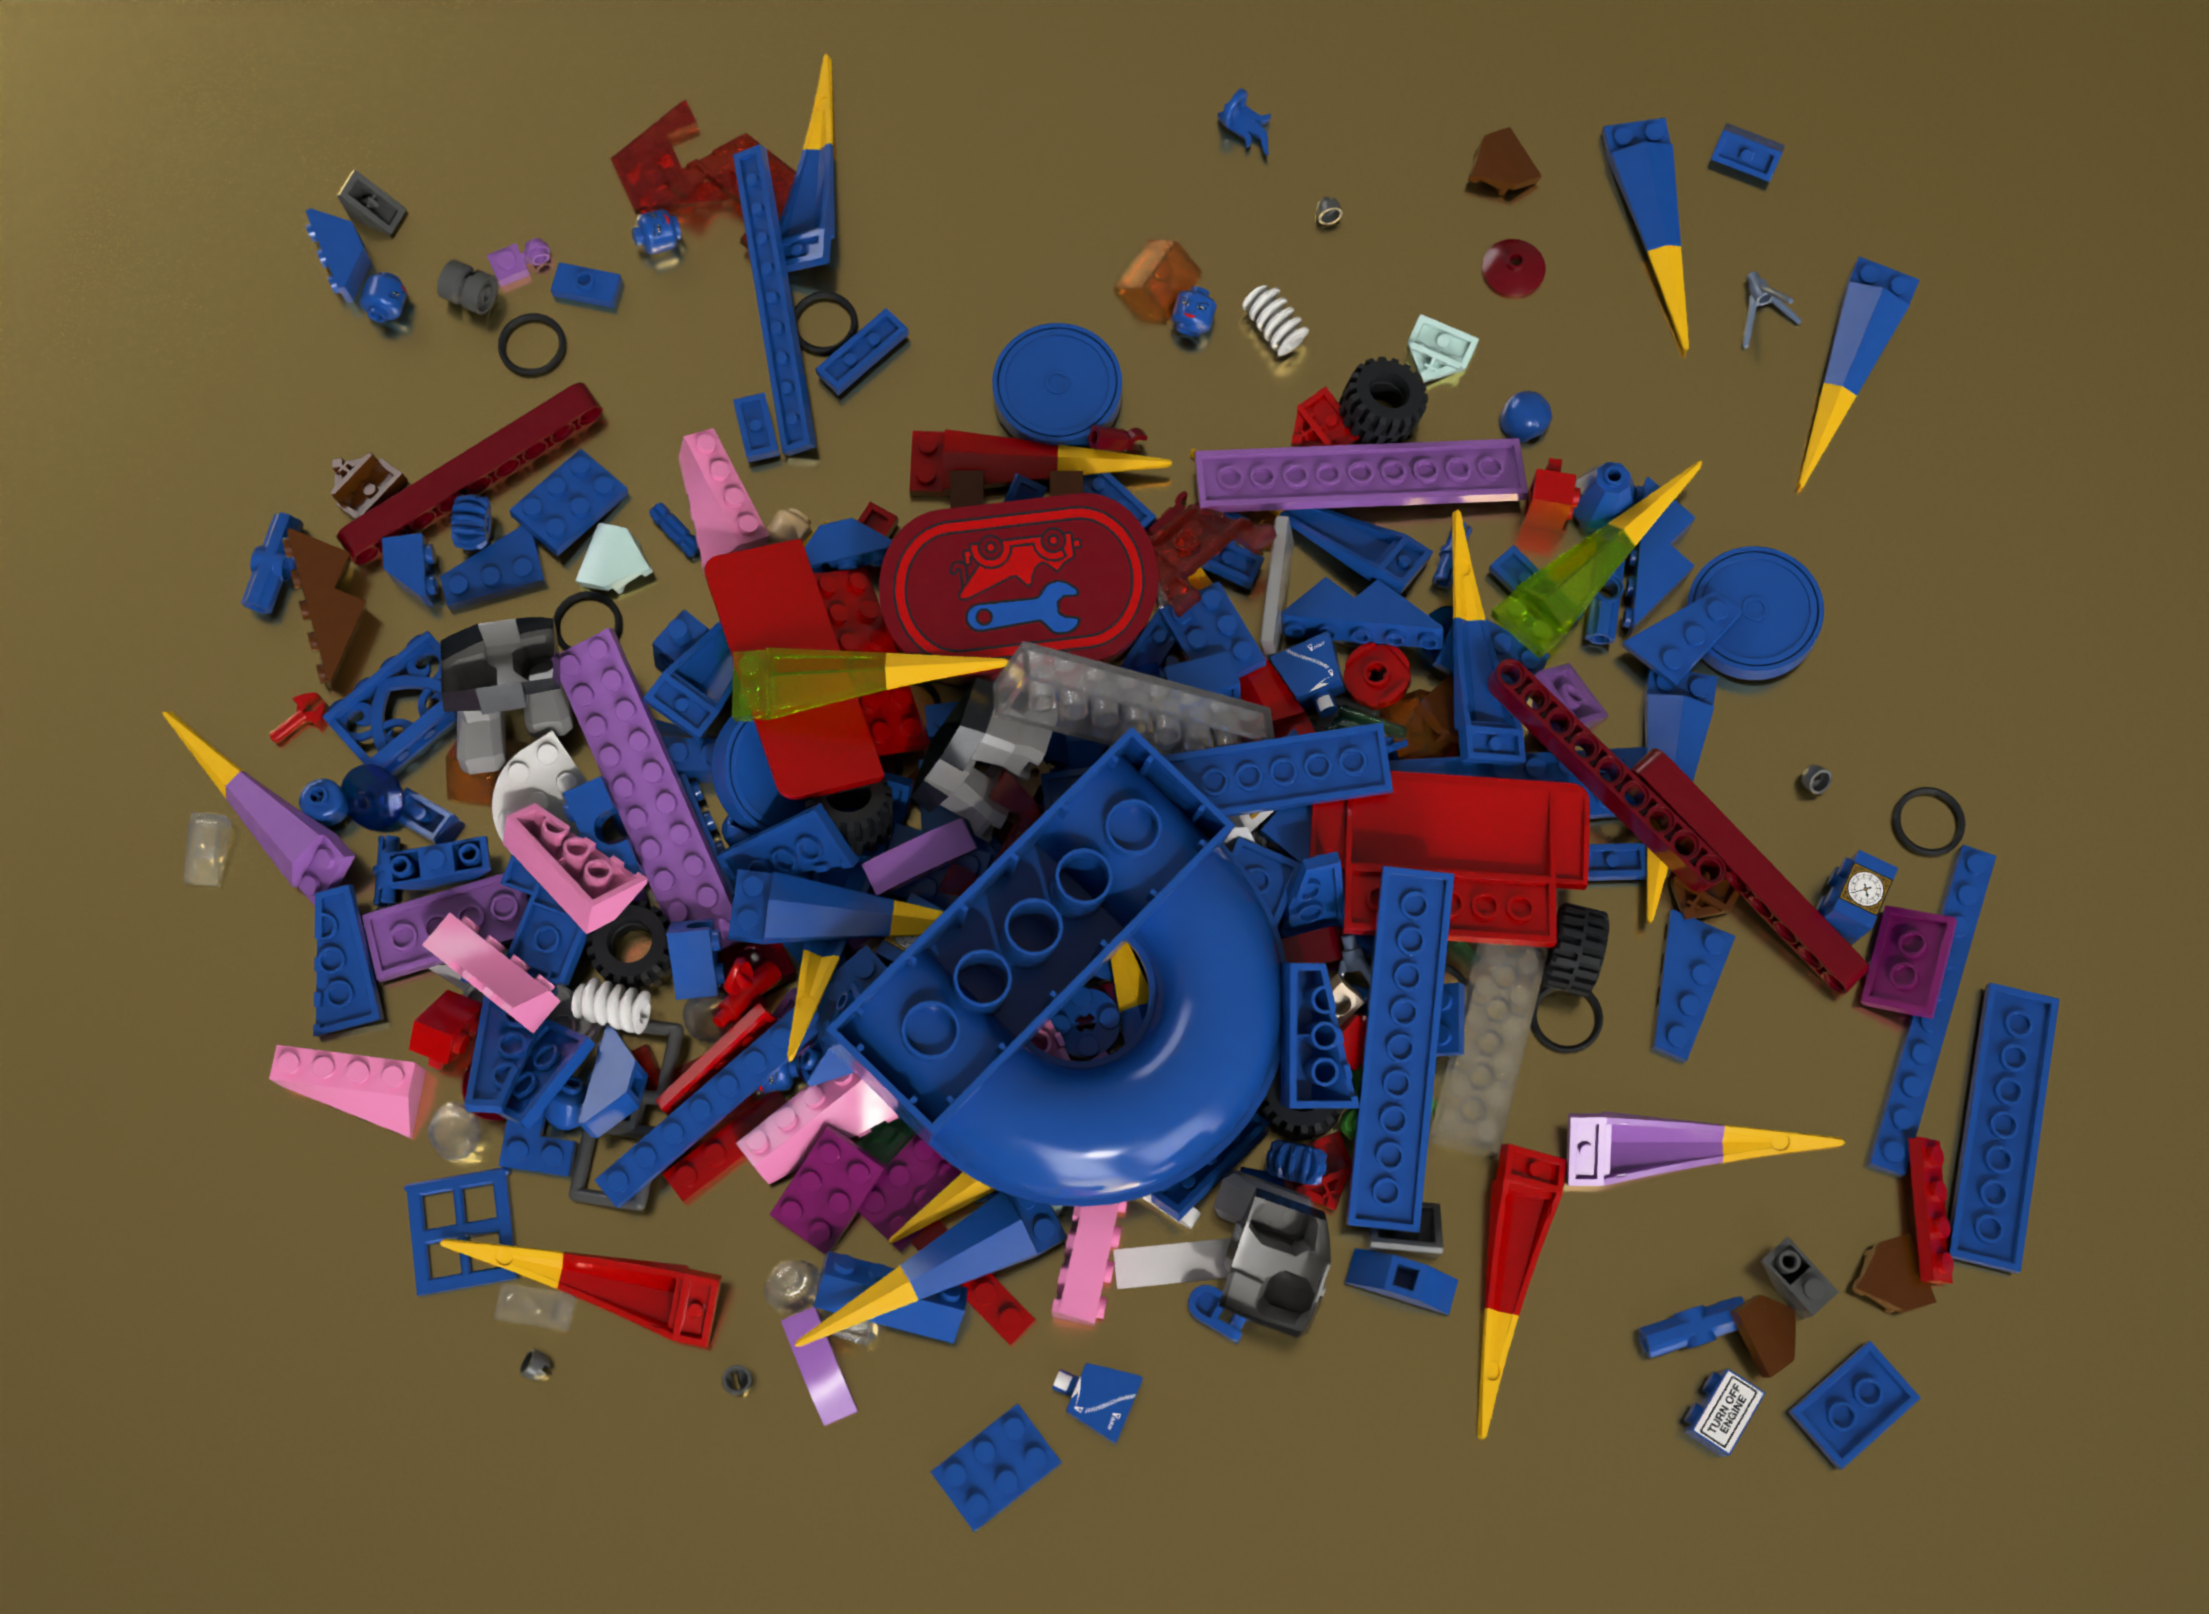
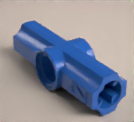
M281 512L274 514L263 545L257 546L252 553L250 562L252 574L241 601L244 607L261 614L272 612L283 581L286 582L291 578L290 570L294 569L295 566L294 558L286 557L282 538L288 537L287 531L289 528L298 532L302 531L304 524L300 519Z
M1607 542L1597 545L1592 588L1588 595L1589 610L1585 639L1593 644H1613L1615 641L1620 598L1624 591L1623 574L1627 548L1623 547L1620 543ZM1606 589L1612 593L1613 597H1604L1600 594L1599 590Z
M1742 1296L1707 1307L1704 1305L1673 1314L1674 1317L1638 1328L1642 1349L1648 1359L1655 1358L1683 1347L1690 1349L1717 1340L1716 1337L1737 1331L1738 1328L1730 1312L1745 1301Z

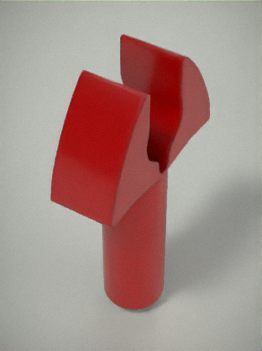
M305 693L292 698L297 704L296 713L269 733L270 739L274 743L279 744L304 723H313L319 729L325 721L323 715L327 713L328 704L323 702L316 710L309 711V707L321 699L318 693Z

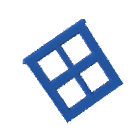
M495 1168L409 1183L404 1186L408 1199L417 1296L519 1279L518 1273L502 1267L471 1271L470 1256L459 1253L460 1274L431 1278L428 1244L440 1243L446 1238L468 1241V1237L497 1232L499 1244L515 1246L507 1176L510 1172L509 1168ZM493 1184L497 1217L466 1222L463 1189ZM453 1191L456 1224L426 1229L423 1196Z

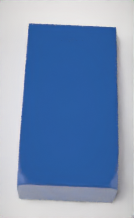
M408 787L387 814L433 845L455 841L465 827V823L455 814Z

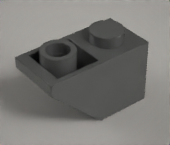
M1789 1237L1781 1241L1761 1260L1776 1292L1795 1310V1313L1802 1320L1814 1316L1839 1293Z

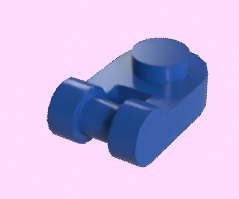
M1201 1285L1195 1288L1188 1300V1309L1191 1315L1227 1339L1238 1343L1243 1335L1240 1332L1246 1320H1250L1234 1313L1229 1323H1225L1219 1319L1224 1308L1218 1306L1223 1291L1210 1285Z

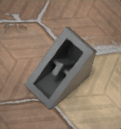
M356 169L352 170L337 195L350 219L387 235L393 233L407 210Z

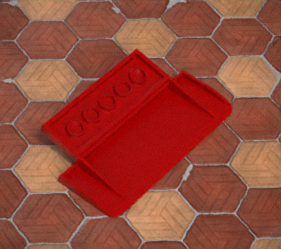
M801 538L717 555L707 561L704 567V575L776 788L781 795L788 799L798 800L880 782L885 776L878 756L927 748L930 742L910 686L889 690L886 688V653H897L885 624L867 568L813 573Z
M1390 771L1393 793L1311 805L1309 858L1337 851L1341 861L1342 874H1344L1343 934L1375 936L1382 866L1454 874L1448 941L1554 948L1557 944L1556 888L1586 890L1588 886L1590 802L1587 791L1575 783Z

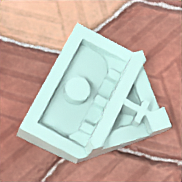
M1420 314L1409 337L1407 346L1422 381L1428 382L1466 370L1479 343V338Z
M598 523L575 581L582 587L606 591L614 589L620 594L624 591L627 583L641 574L646 577L653 570L640 548L642 546L640 541L633 536L630 530L620 526Z

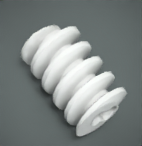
M1262 285L1254 289L1244 299L1242 308L1249 312V318L1256 322V327L1259 331L1263 332V337L1267 341H1271V348L1274 351H1278V356H1283L1293 351L1302 343L1309 333V329L1306 326L1297 329L1302 323L1300 317L1290 320L1295 310L1293 307L1283 310L1288 300L1285 297L1276 300L1281 292L1278 287L1268 290L1267 285Z
M592 978L587 985L581 983L573 993L571 1010L576 1019H586L591 1023L598 1022L602 1026L610 1025L614 1029H623L625 1032H635L639 1035L645 1030L649 1022L651 994L649 991L644 990L638 995V990L634 987H630L626 991V987L622 984H617L614 987L611 981H604L601 984L599 978Z

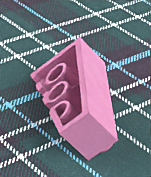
M714 428L684 436L678 459L685 491L689 498V511L691 520L694 521L698 550H700L701 566L704 574V567L710 558L767 545L769 534Z
M536 803L506 816L503 845L586 934L614 921L648 883L647 877L639 872L633 874L624 868L623 861L614 855L609 858L596 849L595 842L587 837L580 838L570 832L571 826Z
M449 913L422 945L531 1033H534L561 1001L551 993L555 986L540 974L535 979L526 973L530 966L515 954L510 959L503 955L502 952L505 950V947L491 935L484 940L477 934L481 928L468 917L464 916L460 921L453 914Z
M277 1045L269 1080L286 1089L412 1139L426 1070L415 1062Z
M851 1073L815 1086H806L740 1139L736 1145L764 1180L771 1184L801 1167L826 1127H833L848 1139L856 1135L860 1138L872 1132L871 1128L885 1120L887 1123H890L899 1117L855 1073Z
M1127 1201L1112 1205L1074 1207L1071 1221L1072 1227L1069 1230L1065 1246V1261L1062 1264L1058 1278L1057 1299H1054L1051 1310L1053 1318L1095 1326L1097 1318L1104 1319L1108 1298L1102 1297L1101 1294L1104 1282L1111 1284L1115 1262L1108 1260L1111 1247L1118 1248L1122 1227L1115 1225L1118 1212L1125 1213Z

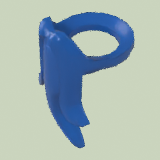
M1240 88L1231 100L1224 105V110L1218 113V119L1228 130L1245 140L1246 148L1250 147L1252 143L1251 136L1257 138L1261 143L1263 153L1268 156V134L1261 125L1269 122L1271 113L1259 115L1247 107L1248 92Z

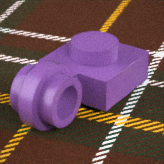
M534 238L525 244L523 253H520L515 243L487 254V258L500 287L529 276L526 265L529 263L533 265L546 263L550 258L549 254L551 251L546 242H543L540 238Z

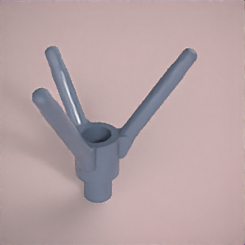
M1756 271L1746 276V280L1749 283L1748 290L1751 295L1749 296L1743 348L1749 347L1757 306L1773 303L1796 324L1802 322V319L1783 303L1792 304L1793 298L1769 287L1767 281L1764 278H1760Z
M1355 934L1342 936L1341 940L1344 950L1341 951L1343 959L1340 960L1338 974L1344 978L1346 972L1361 971L1370 985L1371 966L1364 957L1362 946L1357 945Z

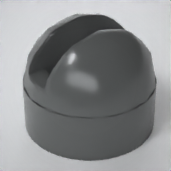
M1323 197L1316 205L1318 220L1323 225L1334 224L1343 215L1340 203L1335 198Z
M1810 765L1802 772L1801 783L1814 794L1825 792L1832 782L1831 772L1820 765Z
M531 1348L521 1363L519 1375L530 1380H541L547 1375V1373L542 1371L543 1367L550 1368L551 1366L548 1356L535 1348Z
M733 1365L726 1369L721 1383L723 1389L728 1394L738 1396L748 1390L752 1378L746 1367ZM730 1373H737L739 1390H734Z

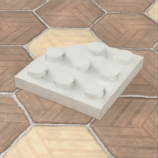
M552 730L517 752L506 763L496 780L492 797V814L496 830L502 842L506 816L534 803L571 826L570 832L575 835L580 834L575 822L571 823L564 812L563 804L567 802L563 793L586 783L587 780Z

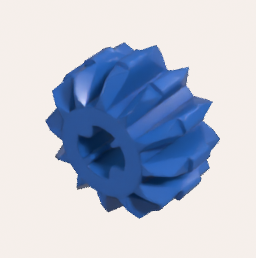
M468 494L457 496L454 500L450 529L452 531L451 538L456 548L474 551L486 548L492 528L490 502L487 497Z
M1275 1140L1271 1142L1270 1150L1267 1152L1266 1171L1271 1176L1317 1185L1322 1182L1323 1174L1325 1175L1327 1154L1322 1149L1285 1140Z

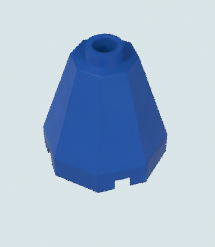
M1606 462L1600 464L1576 479L1575 487L1580 488V498L1577 508L1574 507L1572 519L1574 517L1580 523L1579 527L1585 533L1612 536L1618 532L1608 525L1609 522L1634 506L1636 498V487L1632 476L1622 463Z

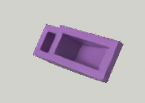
M960 818L911 839L861 865L876 896H886L914 880L919 881L974 852L978 847L964 819Z
M811 1307L781 1320V1323L823 1425L826 1426L858 1412L829 1337H823L800 1347L795 1346L798 1339L823 1322L818 1309Z

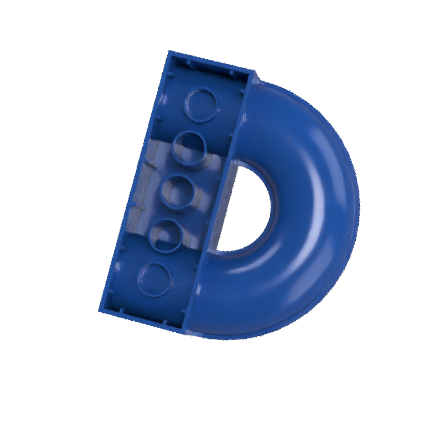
M1131 727L825 1029V1044L933 1150L974 1180L997 1191L1027 1201L1054 1206L1090 1207L1112 1205L1151 1195L1188 1178L1214 1160L1236 1139L1253 1118L1271 1086L1280 1063V1030L1282 1021L1281 962L1287 961L1280 933L1261 891L1241 862L1223 844L1235 827V824L1142 735ZM1127 942L1138 955L1144 967L1149 990L1147 1011L1140 1028L1133 1038L1116 1052L1091 1061L1060 1059L1045 1053L1032 1044L1030 1040Z

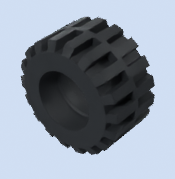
M1378 357L1377 361L1371 358L1366 360L1365 364H1359L1352 373L1339 400L1341 405L1339 414L1344 417L1342 422L1345 428L1350 427L1352 429L1350 433L1354 437L1359 435L1363 438L1361 442L1366 444L1369 441L1374 444L1403 443L1407 437L1411 436L1427 408L1428 394L1425 393L1427 387L1425 382L1419 381L1421 376L1417 371L1413 373L1410 370L1411 366L1405 363L1403 366L1399 364L1398 359L1394 358L1391 361H1387L1386 357ZM1372 396L1387 400L1394 408H1388L1379 404Z
M885 777L880 782L824 796L805 798L806 810L819 803L822 804L856 856L864 855L863 851L866 850L873 852L877 849V844L883 845L887 841V835L892 833L894 824L893 797L891 786H888V780ZM846 808H857V809H860V810L854 811V812H842V811H840V810L846 809Z
M632 900L614 921L594 930L593 934H587L586 941L590 945L587 948V953L592 960L593 967L605 981H611L614 987L617 984H622L626 987V991L630 987L639 988L641 991H650L648 985L653 983L656 987L663 984L660 979L664 975L669 978L672 974L666 935L669 929L668 925L671 924L670 921L655 905L651 907L647 901L643 900L636 904ZM634 930H644L652 935L651 947L643 958L630 963L617 960L616 947L619 940L625 934Z
M1564 902L1556 913L1557 944L1554 948L1546 947L1542 980L1544 987L1587 997L1594 989L1602 968L1609 936V918L1607 912Z
M1280 1063L1271 1086L1258 1108L1260 1115H1264L1270 1123V1127L1273 1126L1277 1129V1134L1281 1136L1283 1134L1290 1135V1139L1297 1140L1298 1137H1304L1305 1140H1309L1317 1134L1321 1136L1326 1133L1327 1129L1333 1127L1344 1109L1316 1108L1311 1111L1301 1112L1281 1106Z

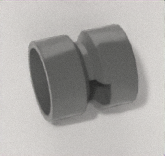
M456 259L450 260L444 266L437 283V294L440 298L457 305L461 303L463 308L480 315L485 314L491 308L498 291V279L496 276L479 269L474 272L472 266Z

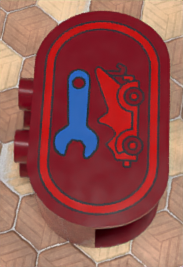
M1076 493L929 511L912 519L892 540L881 566L879 601L885 624L901 654L1004 658L1009 661V665L1006 667L937 679L936 681L954 686L971 685L978 677L1002 686L999 696L1016 694V679L1042 677L1043 690L1060 688L1062 692L1084 688L1083 684L1086 683L1085 671L1095 670L1113 662L1133 644L1146 625L1156 602L1159 583L1158 565L1149 536L1138 519L1120 503L1099 494Z

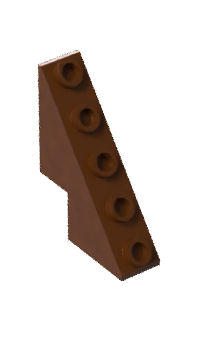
M289 528L287 531L288 537L282 538L286 557H293L296 569L290 570L295 589L302 588L305 600L299 601L303 621H311L313 632L307 633L311 651H319L322 663L315 664L320 684L327 683L328 687L332 688L367 611V603L363 599L339 590L351 564L350 552Z

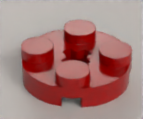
M1375 642L1363 644L1349 655L1345 663L1346 668L1343 676L1345 688L1349 696L1356 703L1367 707L1371 711H1379L1382 708L1397 703L1404 697L1412 683L1407 657L1398 647L1390 646L1387 643L1386 645H1376ZM1375 669L1377 672L1384 670L1386 673L1383 675V680L1373 682L1370 680L1372 678L1370 672Z

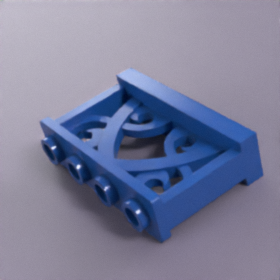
M429 631L413 637L403 651L396 656L386 659L376 673L370 678H364L359 681L354 687V691L344 699L337 700L331 704L327 713L323 715V719L381 783L457 721V711L444 712L441 694V644ZM429 655L436 656L439 660V669L433 678L429 677L431 674L429 662L424 669L416 667ZM402 689L423 690L418 700L419 719L414 723L400 718L385 721V710L391 691ZM432 692H434L430 699L432 701L438 700L439 702L431 709H428L426 707L427 700ZM359 712H362L364 714L363 719L355 723L362 727L371 725V729L363 733L350 732L347 722ZM394 727H402L404 730L396 738H393L394 730H390L387 733L385 731ZM373 738L378 753L370 758L356 742Z

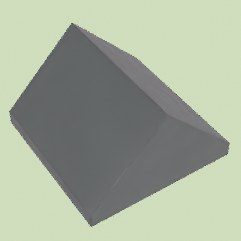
M1422 1202L1420 1232L1367 1227L1366 1250L1402 1257L1435 1260L1443 1254L1440 1204Z

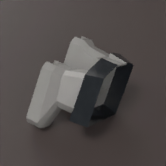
M525 617L479 623L440 641L444 712L457 711V760L461 770L469 775L494 772L506 764L505 711L524 708L525 725L528 734L536 739L550 730L556 736H563L573 728L572 706L560 681V656L556 626L553 618Z
M977 677L934 735L935 737L932 738L910 797L929 813L941 805L966 818L969 821L973 834L990 843L994 827L1001 829L1008 817L1020 777L1028 780L1032 763L1037 766L1041 764L1046 754L1062 701L1043 691H1039L1017 713L997 702L1002 686ZM976 760L990 763L984 772L974 767Z
M1233 1170L1224 1175L1213 1206L1220 1218L1236 1224L1222 1264L1228 1276L1218 1306L1262 1326L1299 1338L1308 1334L1326 1290L1325 1280L1331 1265V1246L1325 1211L1316 1209L1310 1196L1244 1172Z

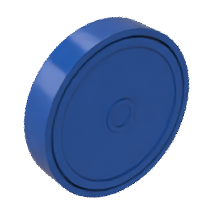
M1049 323L1035 326L1013 338L997 359L992 378L995 409L1004 427L1016 439L1030 440L1047 445H1066L1083 448L1089 445L1088 435L1092 426L1111 427L1118 415L1122 401V373L1119 362L1112 349L1103 339L1083 327L1067 323Z
M1740 547L1716 556L1697 574L1690 588L1686 606L1716 590L1742 610L1741 616L1702 657L1711 667L1723 674L1738 679L1764 680L1789 672L1798 666L1811 652L1822 628L1824 602L1817 581L1810 571L1798 560L1784 552L1768 547Z
M749 705L741 708L729 718L717 737L712 755V779L717 797L728 815L743 828L757 834L806 810V800L788 799L779 793Z

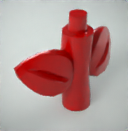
M738 957L725 980L723 988L729 994L718 1005L719 1012L712 1018L714 1024L719 1028H723L728 1022L738 1023L758 1003L767 1008V1004L761 995L782 979L780 969L774 963L764 961L753 971L748 959Z

